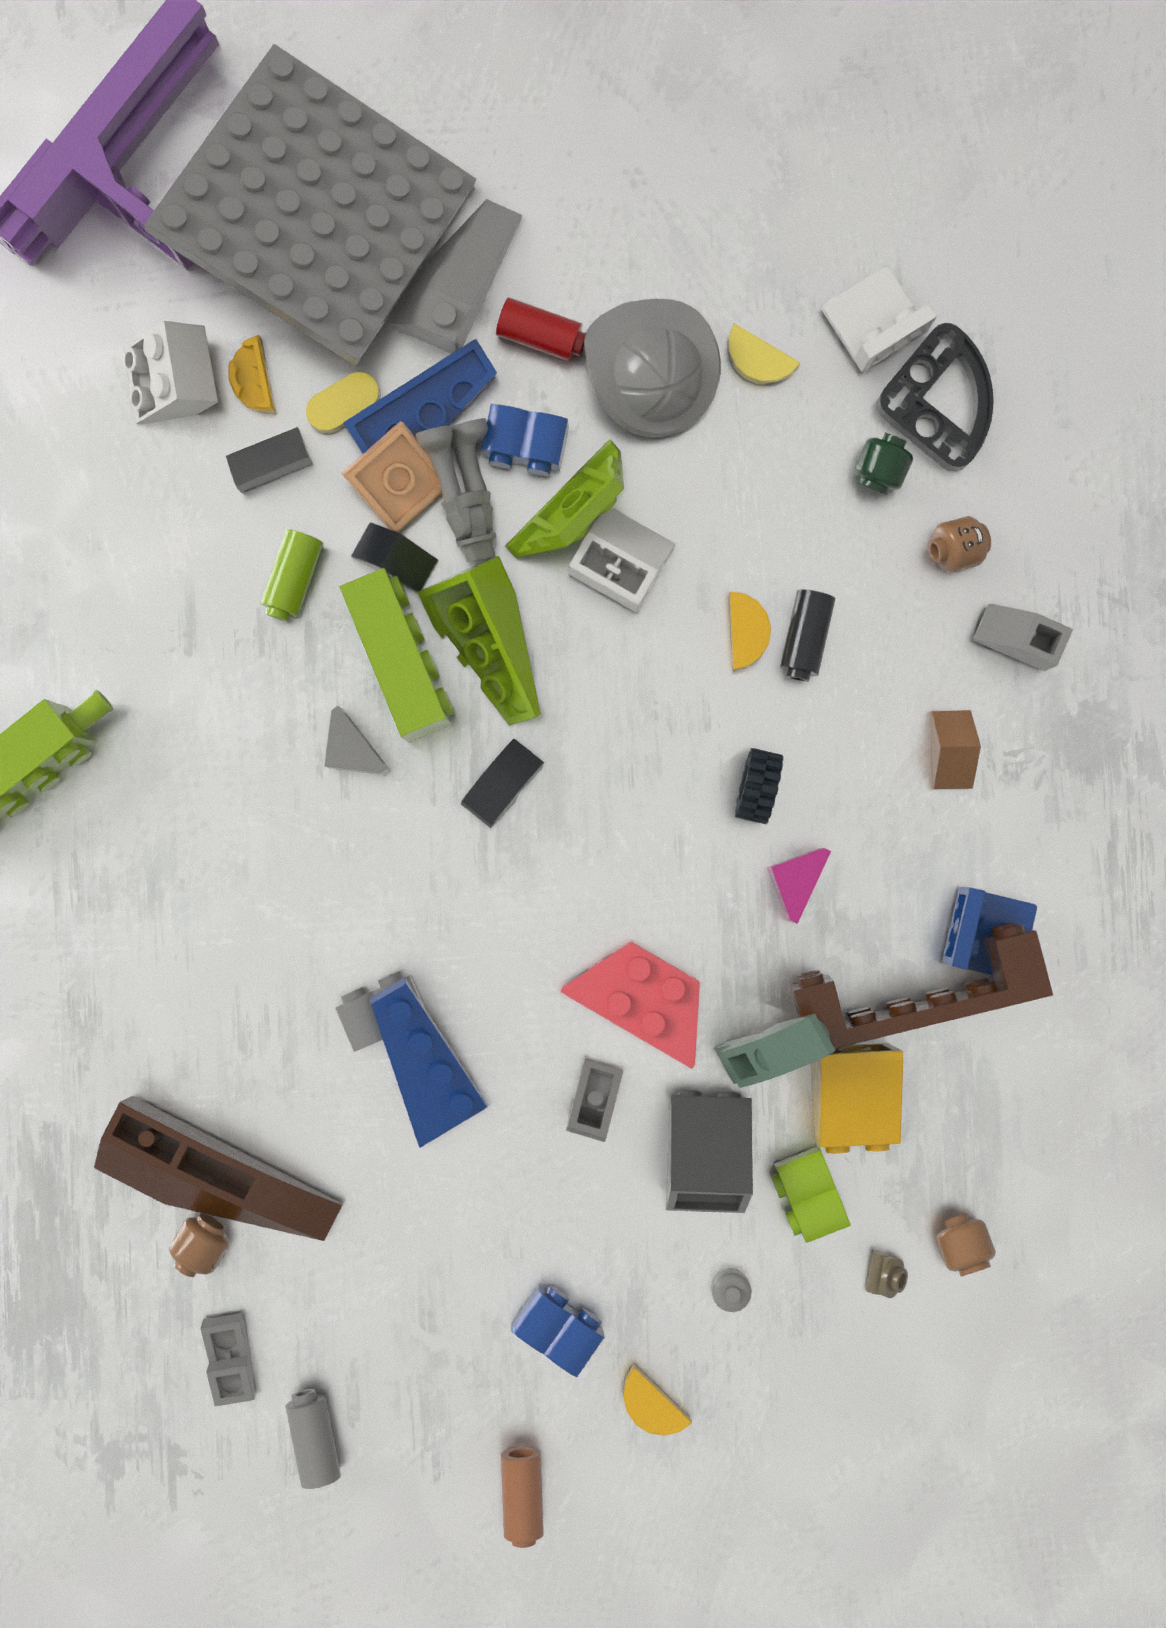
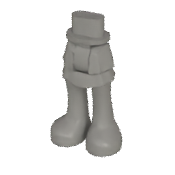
M486 418L475 419L453 426H440L415 434L419 447L429 455L442 489L444 502L441 505L447 512L446 520L456 537L457 547L463 546L467 563L496 556L492 543V538L496 537V533H487L493 530V507L490 504L491 493L487 491L476 453L477 442L488 432ZM451 445L463 477L466 490L464 493L461 492L450 451Z

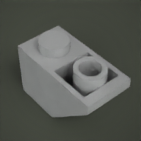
M989 603L973 641L1037 669L1047 671L1058 666L1073 629L1038 613Z

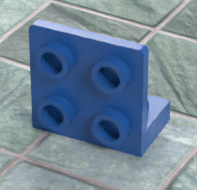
M959 886L942 963L993 975L983 936L993 934L991 927L1009 922L1023 924L1024 928L1033 929L1037 905L986 893L980 889Z

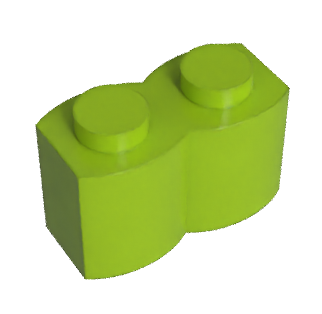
M818 1146L774 1163L777 1173L771 1175V1179L779 1198L787 1196L792 1211L785 1214L794 1236L802 1233L805 1242L808 1243L851 1226L825 1158Z

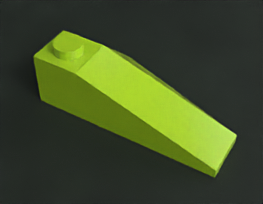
M499 556L417 592L434 629L441 638L447 636L460 652L457 656L460 663L464 667L471 666L481 679V690L508 725L541 715L516 593Z

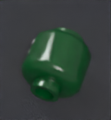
M886 432L882 439L869 438L855 465V472L861 477L859 483L888 495L889 490L900 489L913 462V455L904 449L907 441Z

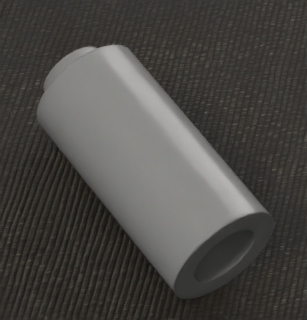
M315 1389L299 1391L292 1395V1401L287 1403L285 1408L301 1487L304 1489H315L334 1483L341 1477L325 1395L316 1394Z

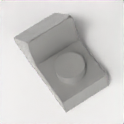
M585 1059L574 1101L568 1115L566 1131L605 1142L623 1074L622 1069Z

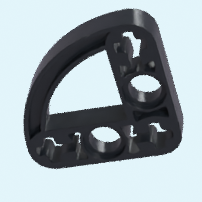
M952 323L940 324L931 331L883 389L877 400L878 413L885 421L948 471L962 470L974 459L981 449L992 421L993 387L986 362L974 342L958 326ZM946 336H949L952 339L951 348H945L936 360L931 354L939 345V338L944 339ZM956 357L968 376L973 394V418L968 434L923 398ZM917 363L926 365L931 372L930 380L924 383L915 381L910 374L912 365ZM905 386L910 392L901 403L904 410L900 407H897L894 411L888 407L891 401L889 397L895 398ZM923 417L933 420L936 425L935 435L931 437L921 436L916 430V421ZM944 431L947 432L949 435L936 448L933 444L939 440ZM957 444H960L964 448L961 455L965 459L960 456L955 460L949 457L951 453L949 446L955 447Z

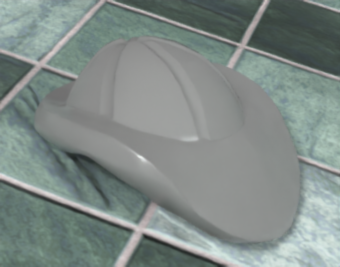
M655 298L630 301L600 315L586 332L584 339L586 364L594 392L608 415L627 431L644 437L657 438L674 435L698 421L711 405L721 375L720 352L709 323L693 307L671 299Z

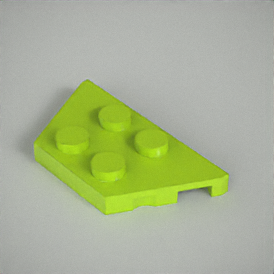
M609 439L505 545L515 558L568 547L571 543L577 542L585 536L589 529L588 525L599 514L606 513L614 506L617 501L616 497L624 490L621 451L613 441Z

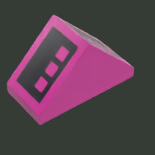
M818 848L767 867L786 920L798 924L831 853L830 850Z

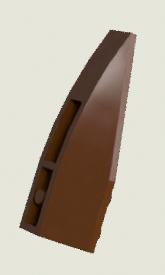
M134 1096L119 1102L101 1137L94 1165L96 1170L165 1205L325 1241L343 1206V1203Z

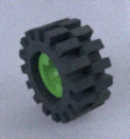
M755 748L750 749L739 787L735 808L736 818L768 824L779 789L778 785L783 768V755Z

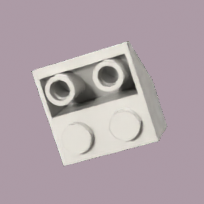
M162 321L123 348V365L128 375L130 405L134 409L136 424H148L197 415L218 403L204 325Z
M611 508L606 513L601 514L588 531L569 564V575L637 613L676 544Z

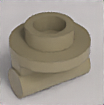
M873 1251L865 1291L893 1298L897 1293H901L907 1284L908 1272L904 1269V1263L901 1259L891 1257L884 1252Z

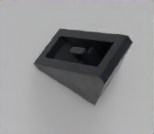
M371 522L351 555L352 558L376 571L385 568L391 578L398 576L403 586L416 593L425 587L439 562L437 558L401 533Z

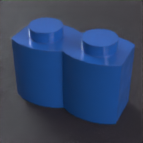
M490 405L487 419L488 432L484 436L481 449L483 457L489 459V464L506 469L512 468V464H522L528 466V472L541 476H549L551 471L560 472L569 429L567 418L548 413L531 412L506 405Z
M538 1284L511 1323V1332L523 1342L544 1354L557 1366L569 1374L578 1377L605 1338L603 1329L599 1327L602 1321L585 1308H582L579 1312L567 1304L569 1301L568 1296L558 1288L550 1285L546 1289Z

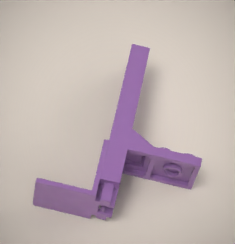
M165 0L52 143L47 138L43 141L0 195V244L11 253L16 254L28 265L33 266L50 244L57 249L60 247L95 201H97L184 269H189L193 264L191 260L145 231V223L154 211L148 206L151 202L135 187L130 186L127 190L120 170L220 45L216 35L208 29L204 19L207 15L202 4L196 0Z

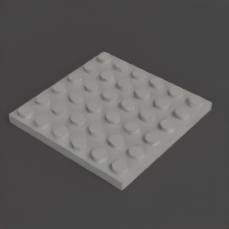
M273 44L145 223V231L356 366L473 189L476 178L276 44Z

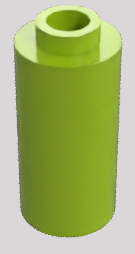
M285 530L260 602L261 605L267 607L266 615L288 622L290 616L298 617L323 546L321 540L296 530Z

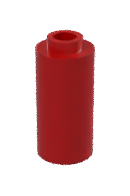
M510 297L506 299L502 307L496 327V336L569 362L573 355L581 356L586 333L581 332L583 323Z

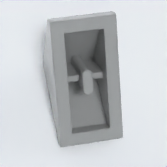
M339 706L332 709L324 766L336 770L377 775L388 774L391 771L344 709Z

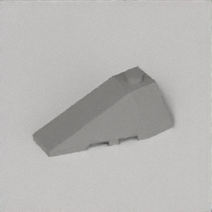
M486 199L417 272L392 310L387 325L450 354L463 347L519 226L522 215Z

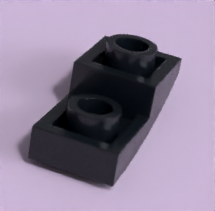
M513 738L472 786L461 801V805L488 827L492 828L516 802L518 794L540 772L544 762Z

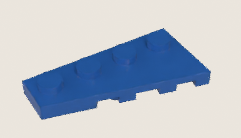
M474 339L349 418L343 424L362 454L400 421L406 425L416 438L415 434L418 432L450 425L497 375V371L477 339Z
M406 978L401 979L370 998L371 1006L419 1148L487 1108L486 1100Z

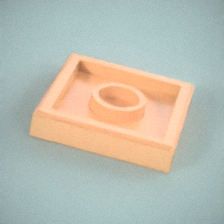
M401 421L341 473L387 528L396 532L404 528L442 494L441 485L429 455L419 447L415 436Z

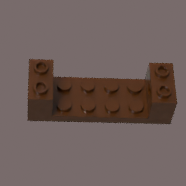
M1015 922L991 927L993 934L983 936L994 981L989 982L988 978L969 981L964 984L966 990L955 992L949 991V988L936 989L925 993V1000L915 1002L910 1001V997L900 998L887 1002L888 1009L875 1012L871 1011V1007L859 1008L847 1012L848 1018L844 1019L834 980L829 975L823 976L820 970L810 971L797 975L798 982L790 984L798 1018L815 1013L818 1020L827 1027L830 1041L835 1049L1053 996V991L1037 931L1024 928L1023 924H1016Z

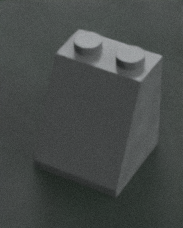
M692 1090L681 1091L678 1095H671L668 1121L666 1210L745 1213L753 1195L752 1098H742V1095L736 1092H723L718 1094V1097L702 1096L701 1092Z

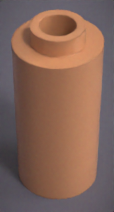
M515 1447L501 1453L504 1538L511 1541L513 1546L527 1548L535 1545L536 1540L544 1535L541 1452L532 1447Z

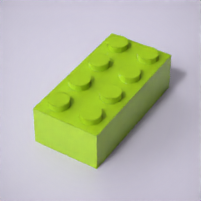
M382 568L340 585V590L400 737L410 743L451 726L449 715L454 714L455 711L444 688L437 689L434 679L440 677L439 672L428 650L422 652L419 643L425 641V638L413 613L406 614L404 607L410 605V602L398 576L391 578L386 569Z

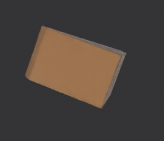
M971 710L930 711L932 790L973 789L981 744Z

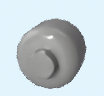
M723 1269L714 1276L711 1282L713 1300L724 1311H741L751 1299L752 1290L749 1280L738 1269Z

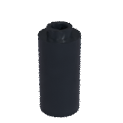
M797 590L780 668L787 671V678L809 682L810 676L819 675L835 597L819 591Z

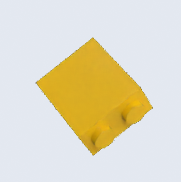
M889 1043L853 1044L836 1048V1051L810 1063L814 1138L820 1148H825L826 1153L840 1154L850 1152V1146H865L866 1151L879 1152L890 1150L889 1144H901L902 1050Z

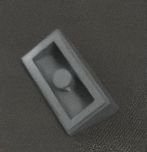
M298 427L226 455L233 481L241 493L313 464Z

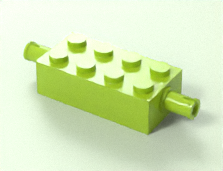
M95 690L91 696L73 710L68 706L43 699L0 734V821L6 816L14 817L29 806L28 799L38 791L45 792L60 781L59 774L69 766L74 768L82 764L91 756L89 750L97 742L87 729L108 712L114 710L112 704L99 690Z

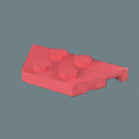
M629 942L562 987L560 992L689 1068L692 1069L694 1067L700 981L637 944Z

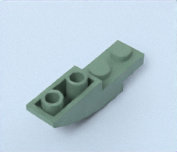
M815 1013L774 1024L761 1033L726 1041L714 1049L733 1084L737 1083L739 1088L781 1076L836 1051L830 1041L827 1027L818 1020Z

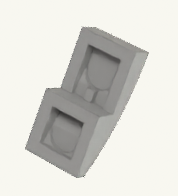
M242 1313L203 1319L200 1329L209 1361L206 1374L214 1405L221 1406L254 1400L253 1369Z

